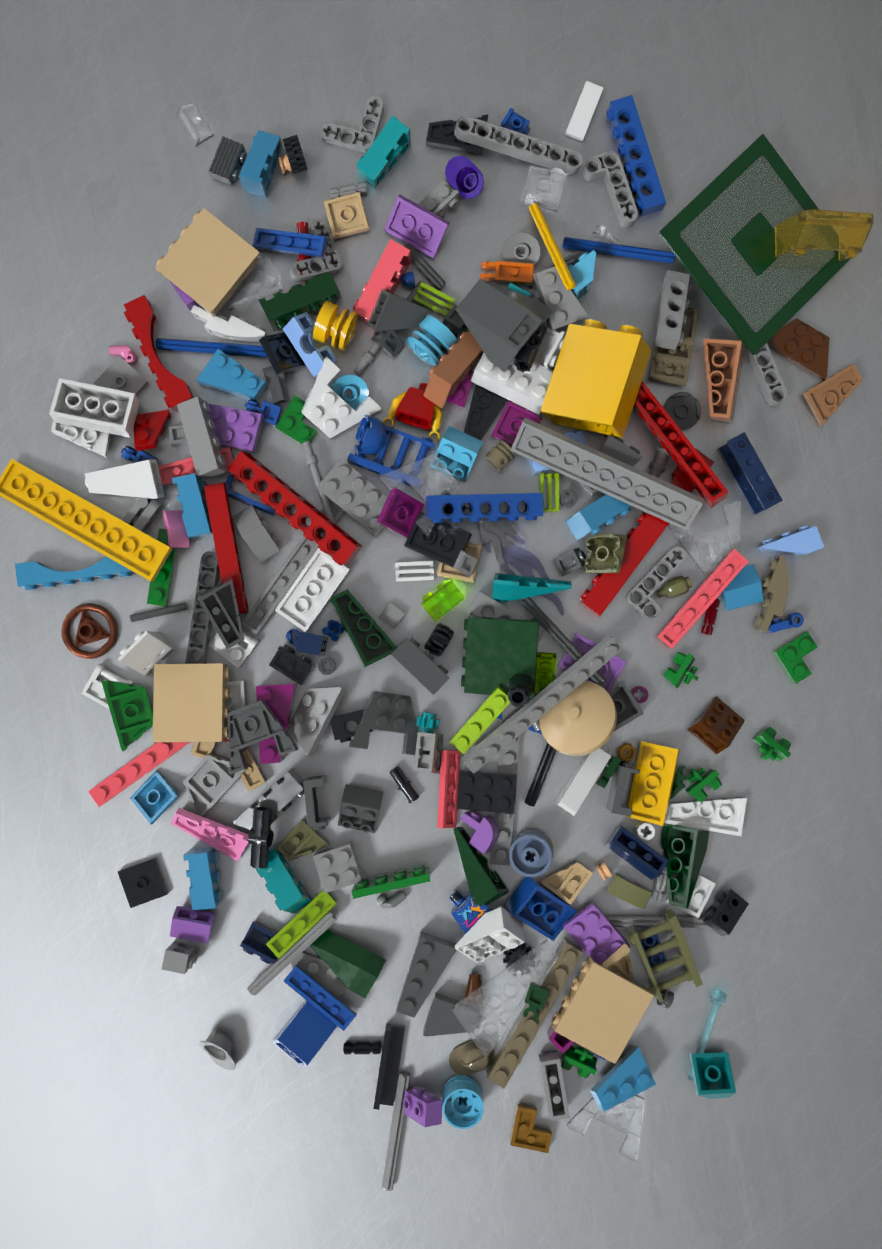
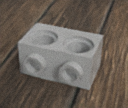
M417 733L413 771L440 774L444 735Z
M174 941L165 950L162 970L185 974L192 968L193 964H196L198 952H195L197 945Z

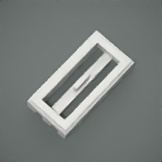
M433 561L395 562L396 582L434 580ZM430 566V569L399 570V567ZM430 573V576L400 578V574Z

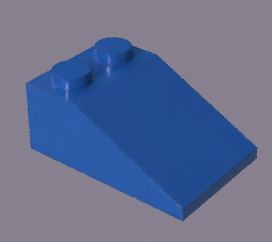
M525 877L505 903V906L515 918L552 941L563 930V923L572 918L577 912L575 908L533 877Z

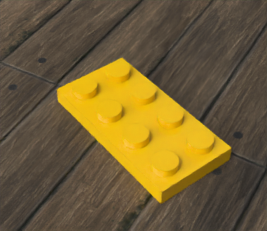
M641 741L636 768L640 770V773H634L628 806L632 809V814L629 818L665 826L680 749Z

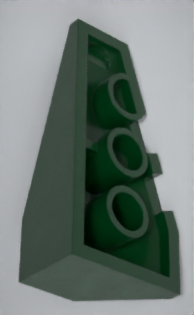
M665 823L661 843L662 849L665 852V858L669 860L666 865L669 904L682 908L689 907L707 851L709 831Z
M455 827L453 830L468 887L472 893L471 898L476 905L479 904L480 907L486 906L509 893V889L497 871H492L488 867L487 858L481 853H477V849L469 844L471 837L463 827Z
M328 930L310 945L344 985L363 998H366L386 962L384 958Z

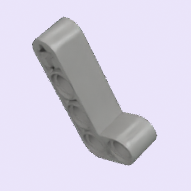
M608 151L588 158L582 172L584 179L595 181L603 178L619 225L625 229L632 227L638 216V211L619 155L616 152ZM611 161L614 165L609 166L606 164V162ZM588 167H594L596 171L591 172L588 170ZM612 179H618L620 183L615 184L612 182ZM622 196L626 201L622 202L618 197Z
M674 547L668 550L627 593L626 600L628 604L643 618L653 619L659 615L660 607L650 596L686 559L685 550L681 547ZM677 552L679 554L677 556L678 559L672 561L671 563L668 562L674 557L673 553ZM660 565L666 567L667 572L665 575L659 573L658 568ZM647 578L651 579L654 583L651 589L645 585ZM633 592L639 593L641 597L639 602L632 600ZM648 605L654 608L652 616H649L645 611Z

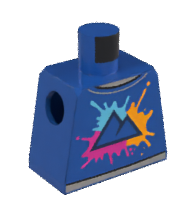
M455 890L449 897L456 905L451 910V914L466 934L485 913L494 910V908L489 904L480 907L479 904L476 905L472 900L471 892L463 897Z

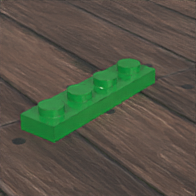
M159 528L157 540L168 546L167 530ZM172 548L154 582L150 581L147 604L167 607L177 548Z

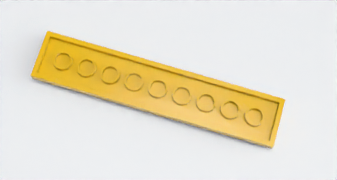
M12 458L0 477L1 497L151 582H154L172 551V548Z

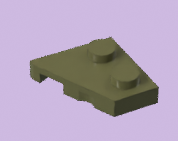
M302 819L276 849L289 861H292L322 848H327L330 844L313 828H308V823Z

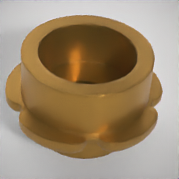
M629 743L620 745L617 749L618 758L621 761L631 762L634 756H636V749Z

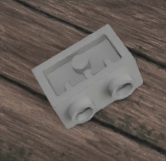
M443 180L418 205L444 218L445 212L449 208L453 209L459 203L460 192L457 189L454 191Z

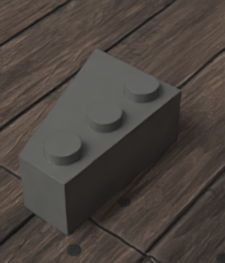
M232 577L197 596L199 603L227 649L244 640Z
M406 636L390 654L434 695L449 679L446 675L449 671L441 664L437 666L433 662L435 658L427 650L423 653L418 648L420 644L413 637L409 639Z

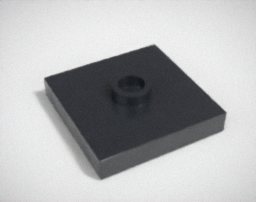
M285 332L264 336L259 340L276 374L306 367Z
M156 858L118 871L130 908L168 894Z

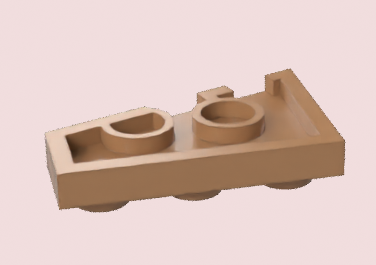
M854 363L802 393L819 426H823L827 422V419L839 408L838 406L844 399L848 398L862 382V378Z

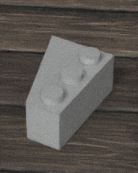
M548 267L532 273L541 303L553 311L546 320L549 329L554 330L589 317L572 291L566 290L555 267Z

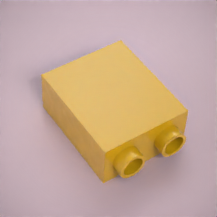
M592 319L585 320L583 326L569 324L541 407V412L555 425L623 438L651 354V349L642 337L643 332L630 325L620 326L619 332L606 330L607 326Z

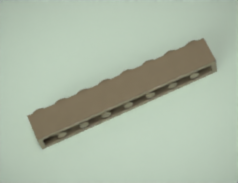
M563 938L537 983L550 989L545 1008L543 1010L538 1008L540 1015L534 1022V1014L529 1011L527 1017H523L524 1010L529 1007L528 1003L524 1005L487 1069L488 1080L505 1089L581 958L583 951L580 946Z

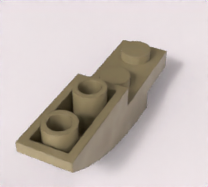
M783 555L776 556V558L771 560L769 565L770 573L768 576H765L762 582L764 587L762 592L769 594L762 603V607H764L762 613L755 620V625H757L755 630L762 633L768 631L773 617H782L788 594V569L785 556Z

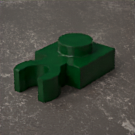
M611 755L596 784L605 788L621 760Z
M685 765L680 766L677 770L670 799L675 797L685 787L682 781L689 780L693 776L692 773H689L687 776L682 774V771L686 768Z
M534 982L530 983L524 1001L529 1004V1007L524 1010L523 1017H527L529 1011L534 1014V1022L539 1018L538 1008L541 1010L545 1008L550 989Z

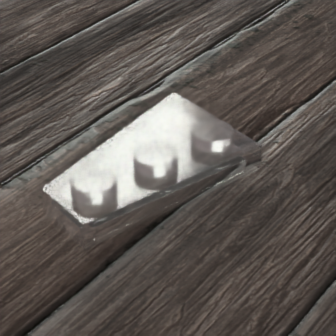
M269 254L257 262L226 301L230 311L283 291Z

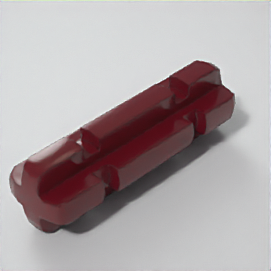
M717 598L706 610L703 622L705 625L702 626L701 630L703 634L712 635V626L715 624L718 612L716 609L720 604V600Z

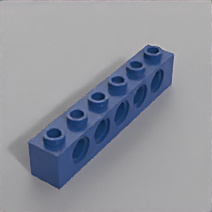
M630 95L610 101L609 108L606 111L607 119L613 125L612 134L619 144L618 153L624 160L625 175L629 176V187L631 193L635 195L637 211H640L641 216L661 211L666 205V200L633 96ZM620 119H625L628 123H622ZM629 136L633 141H628L625 137ZM635 154L639 157V159H634L631 157V155ZM637 172H642L645 176L639 177ZM642 190H648L650 195H645Z
M543 493L426 496V519H432V523H444V519H451V522H463V518H470V522H482L481 518H489V521H500V517H507V521H519V517H525L526 520H537V516H543ZM502 502H504L507 505V509L504 513L500 510V505ZM521 502L525 504V510L523 512L519 510V504ZM446 503L451 506L449 514H446L443 510ZM465 503H467L470 506V510L467 514H465L462 510V507ZM483 503H487L488 505V511L486 513H483L481 510V506Z

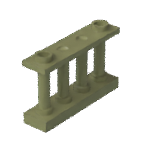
M672 909L664 911L666 916L664 922L637 933L632 925L628 927L631 933L628 935L632 946L636 945L651 983L648 988L654 997L658 998L660 1003L663 1002L661 991L682 982L692 981L695 987L703 985L677 916ZM664 930H671L673 934L670 937L671 939L643 950L641 940ZM671 947H678L680 953L676 957L650 967L647 960L648 957ZM680 963L685 965L686 970H684V973L659 984L656 983L655 974Z

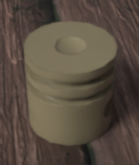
M500 440L499 444L497 443L496 447H493L484 457L492 467L502 472L510 461L513 460V457L515 458L517 455L515 452L510 451L511 447Z

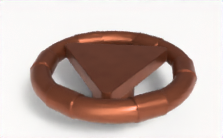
M92 603L82 604L72 609L66 615L62 624L61 635L65 646L72 654L84 659H94L103 656L113 647L117 638V625L114 617L106 608ZM89 610L102 614L107 619L110 634L86 611ZM82 612L73 645L69 634V626L71 621ZM109 638L99 650L94 652L76 648Z

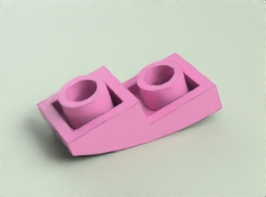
M182 510L163 511L164 530H167L168 546L170 548L190 547L182 518Z

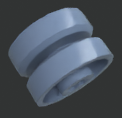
M527 829L520 832L515 837L509 850V860L512 867L517 873L525 877L542 875L548 870L553 858L551 839L544 832L537 829Z

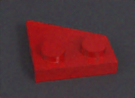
M169 409L138 414L134 423V447L136 451L156 448L159 437L165 430L166 420L171 418Z

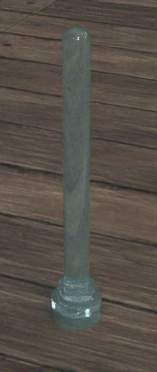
M712 989L710 995L712 1004L695 1054L704 1053L719 1006H722V1003L726 1001L727 994L720 990ZM692 1064L688 1073L689 1080H694Z

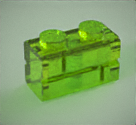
M444 580L437 586L438 590L432 594L430 591L421 598L423 600L421 605L434 622L465 599L452 580L449 582Z

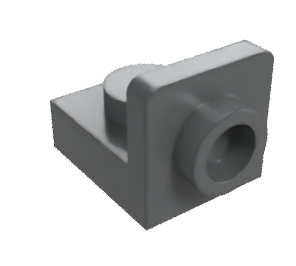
M455 304L442 323L457 338L465 324L456 311L458 306Z
M394 330L375 331L374 336L371 338L373 343L380 345L391 357H395L405 344V341Z
M578 547L555 558L554 561L561 575L564 576L585 566L586 555Z

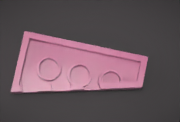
M181 808L176 811L171 821L172 825L237 862L248 844V834Z

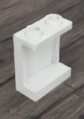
M547 328L534 362L552 370L556 365L566 332L561 331L559 333Z

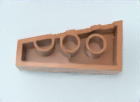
M464 331L461 334L459 342L452 344L448 355L444 354L439 361V365H434L428 374L430 379L423 396L440 408L445 406L448 396L452 397L459 383L464 381L470 370L474 368L484 353L470 331Z
M703 338L710 417L714 421L733 422L745 346L742 341Z

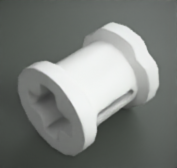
M640 821L635 825V832L642 840L648 841L654 837L655 829L648 822ZM646 827L647 829H649V831L645 832L643 835L641 829H645Z

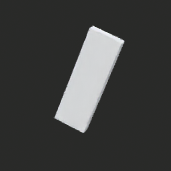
M586 81L565 136L583 142L604 87Z

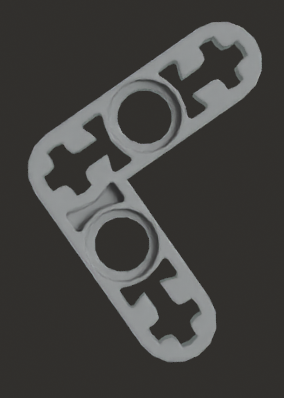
M377 96L370 97L367 100L359 130L333 123H325L320 129L322 140L328 144L366 153L377 137L384 110L383 101ZM377 103L378 107L375 109V115H372V106ZM369 120L374 121L376 124L372 129H368L365 126V123ZM329 130H332V134H330L329 137H327L326 133ZM344 134H351L353 138L350 142H344L342 137ZM365 139H368L369 143H367L366 146H363L362 142H364Z
M322 219L313 221L309 229L310 234L325 236L331 249L325 250L324 258L315 257L293 263L289 270V275L296 282L310 280L327 272L335 274L342 266V259L328 224ZM330 261H332V263H336V266L334 267L333 264H329ZM311 264H317L320 267V271H314L311 268ZM298 269V271H303V272H302V274L300 275L299 272H295V270Z

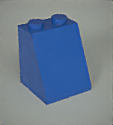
M306 1001L275 1036L272 1042L300 1066H308L337 1025Z

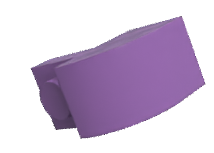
M476 811L465 812L461 820L476 830L469 844L483 854L491 852L499 836L497 822L491 815L485 816L482 819V815Z

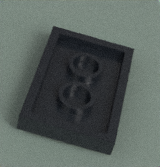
M419 512L404 546L453 568L460 551H465L472 534L446 522L432 523V519H426L425 513Z
M459 770L457 809L515 814L517 775L480 771L473 773L468 770Z

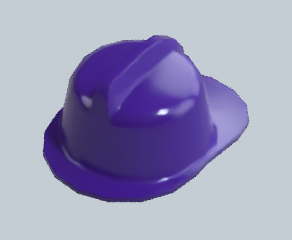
M456 156L448 161L445 175L449 184L455 190L457 189L464 198L472 199L477 197L482 192L484 186V177L481 171L464 156Z

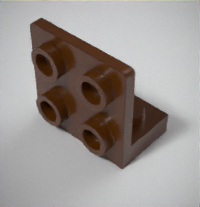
M716 696L712 699L701 718L692 723L688 730L714 753L718 754L731 745L745 720Z

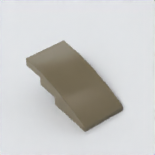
M688 307L687 311H684V315H687L685 326L681 330L684 332L682 343H678L676 350L653 346L648 380L686 386L692 358V348L695 342L698 309Z

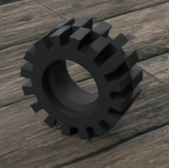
M294 135L284 138L283 143L293 174L308 170L298 136Z

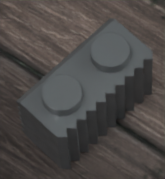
M222 136L208 170L210 177L232 186L233 182L238 180L241 163L244 164L247 157L244 145Z

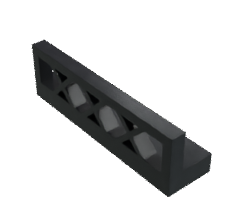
M386 1024L373 1109L379 1110L380 1104L394 1105L405 1026Z

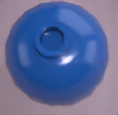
M365 414L366 420H361L355 439L359 440L354 448L356 452L371 455L387 445L389 435L386 434V427L380 419Z

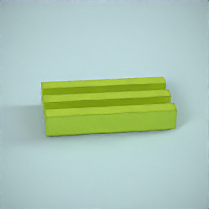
M421 282L413 301L445 317L451 310L455 299ZM422 288L425 289V290H427L428 292H430V293H432V294H434V295H436V296H438V297H440V298H442V299L448 301L449 304H447V303H445V302H443V301H441V300H439V299H437V298L431 296L430 294H428V293L422 291ZM419 295L445 307L446 310L444 311L419 298Z
M540 473V493H543V512H559V473ZM544 478H547L548 508H544ZM552 478H555V508H552Z

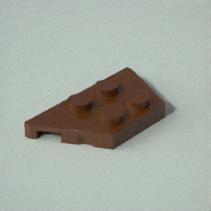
M796 318L782 327L767 342L769 349L821 380L826 379L830 337Z

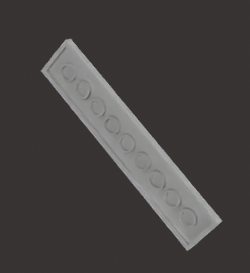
M524 418L510 450L686 531L704 503V499L527 418Z

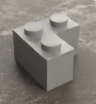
M251 505L233 516V520L242 538L260 563L280 551L277 545L279 540L274 532L269 533L270 527L260 510L256 511Z

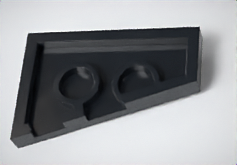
M489 114L482 115V117L476 119L488 122ZM446 120L429 123L426 145L482 154L483 147L456 138L454 129L457 121ZM460 126L462 130H468L467 127ZM478 132L479 135L485 136L484 132Z
M476 384L464 433L482 441L508 399Z

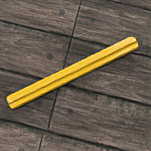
M533 203L529 206V211L566 290L570 291L572 288H575L576 283L538 203Z

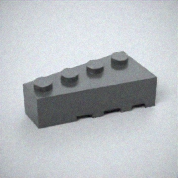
M624 681L609 694L614 701L617 711V722L614 732L644 714Z
M420 931L396 1005V1012L410 1017L416 1016L454 955L457 943Z

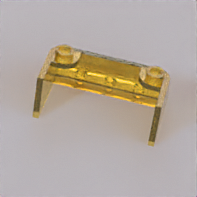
M831 210L803 211L775 226V257H781L789 252L794 253L796 256H801L811 249L839 251V261L856 258L857 254H860L863 250L874 223V215L871 213Z

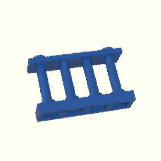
M385 425L386 434L389 435L388 443L378 451L373 461L365 459V454L355 452V454L350 453L347 461L349 464L420 489L422 480L419 479L420 476L418 474L427 450L434 451L435 444L432 443L433 440L430 438L422 437L421 439ZM393 435L403 439L394 465H391L389 468L384 466L382 461ZM412 442L421 447L412 471L405 474L401 472L402 469L400 468L409 444Z

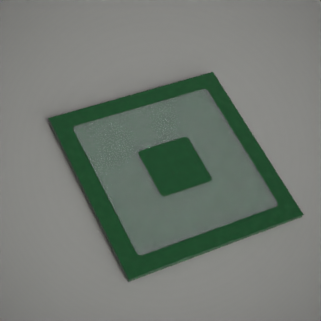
M764 134L760 135L658 232L752 355H755L853 257L852 253Z

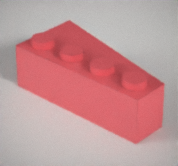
M391 239L389 240L377 266L372 272L369 282L366 283L362 290L363 294L360 300L357 299L353 306L354 312L358 313L359 320L368 324L382 289L393 294L395 293L402 281V276L411 265V250Z

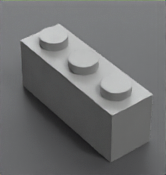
M558 1051L539 1054L550 1121L570 1118Z

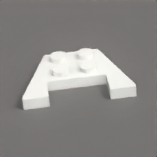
M326 357L301 412L329 438H332L360 422L363 417L366 418L365 414L371 416L382 408L369 395L355 410L327 385L340 369Z

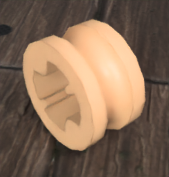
M287 154L283 158L278 156L282 173L284 174L287 170L291 172Z
M604 861L601 866H595L603 881H606L607 877H612Z

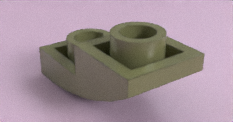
M615 874L607 890L612 895L641 909H645L653 893L637 882L633 883L619 874Z

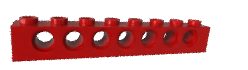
M642 381L633 409L710 509L727 498L728 490Z
M239 452L228 468L232 473V477L238 482L246 484V489L251 493L258 494L264 504L275 508L274 512L282 518L286 517L293 528L303 531V536L310 541H315L322 552L332 555L334 562L341 566L342 564L350 565L363 546L249 452ZM252 469L253 477L250 479L249 471ZM265 481L268 484L266 490L263 489V483ZM279 493H281L282 495L281 502H278L277 495ZM293 505H295L297 508L295 514H293L291 511ZM308 516L311 518L310 526H307L306 524V518ZM322 528L326 531L324 538L320 535ZM337 540L340 542L341 545L339 550L335 548V542Z

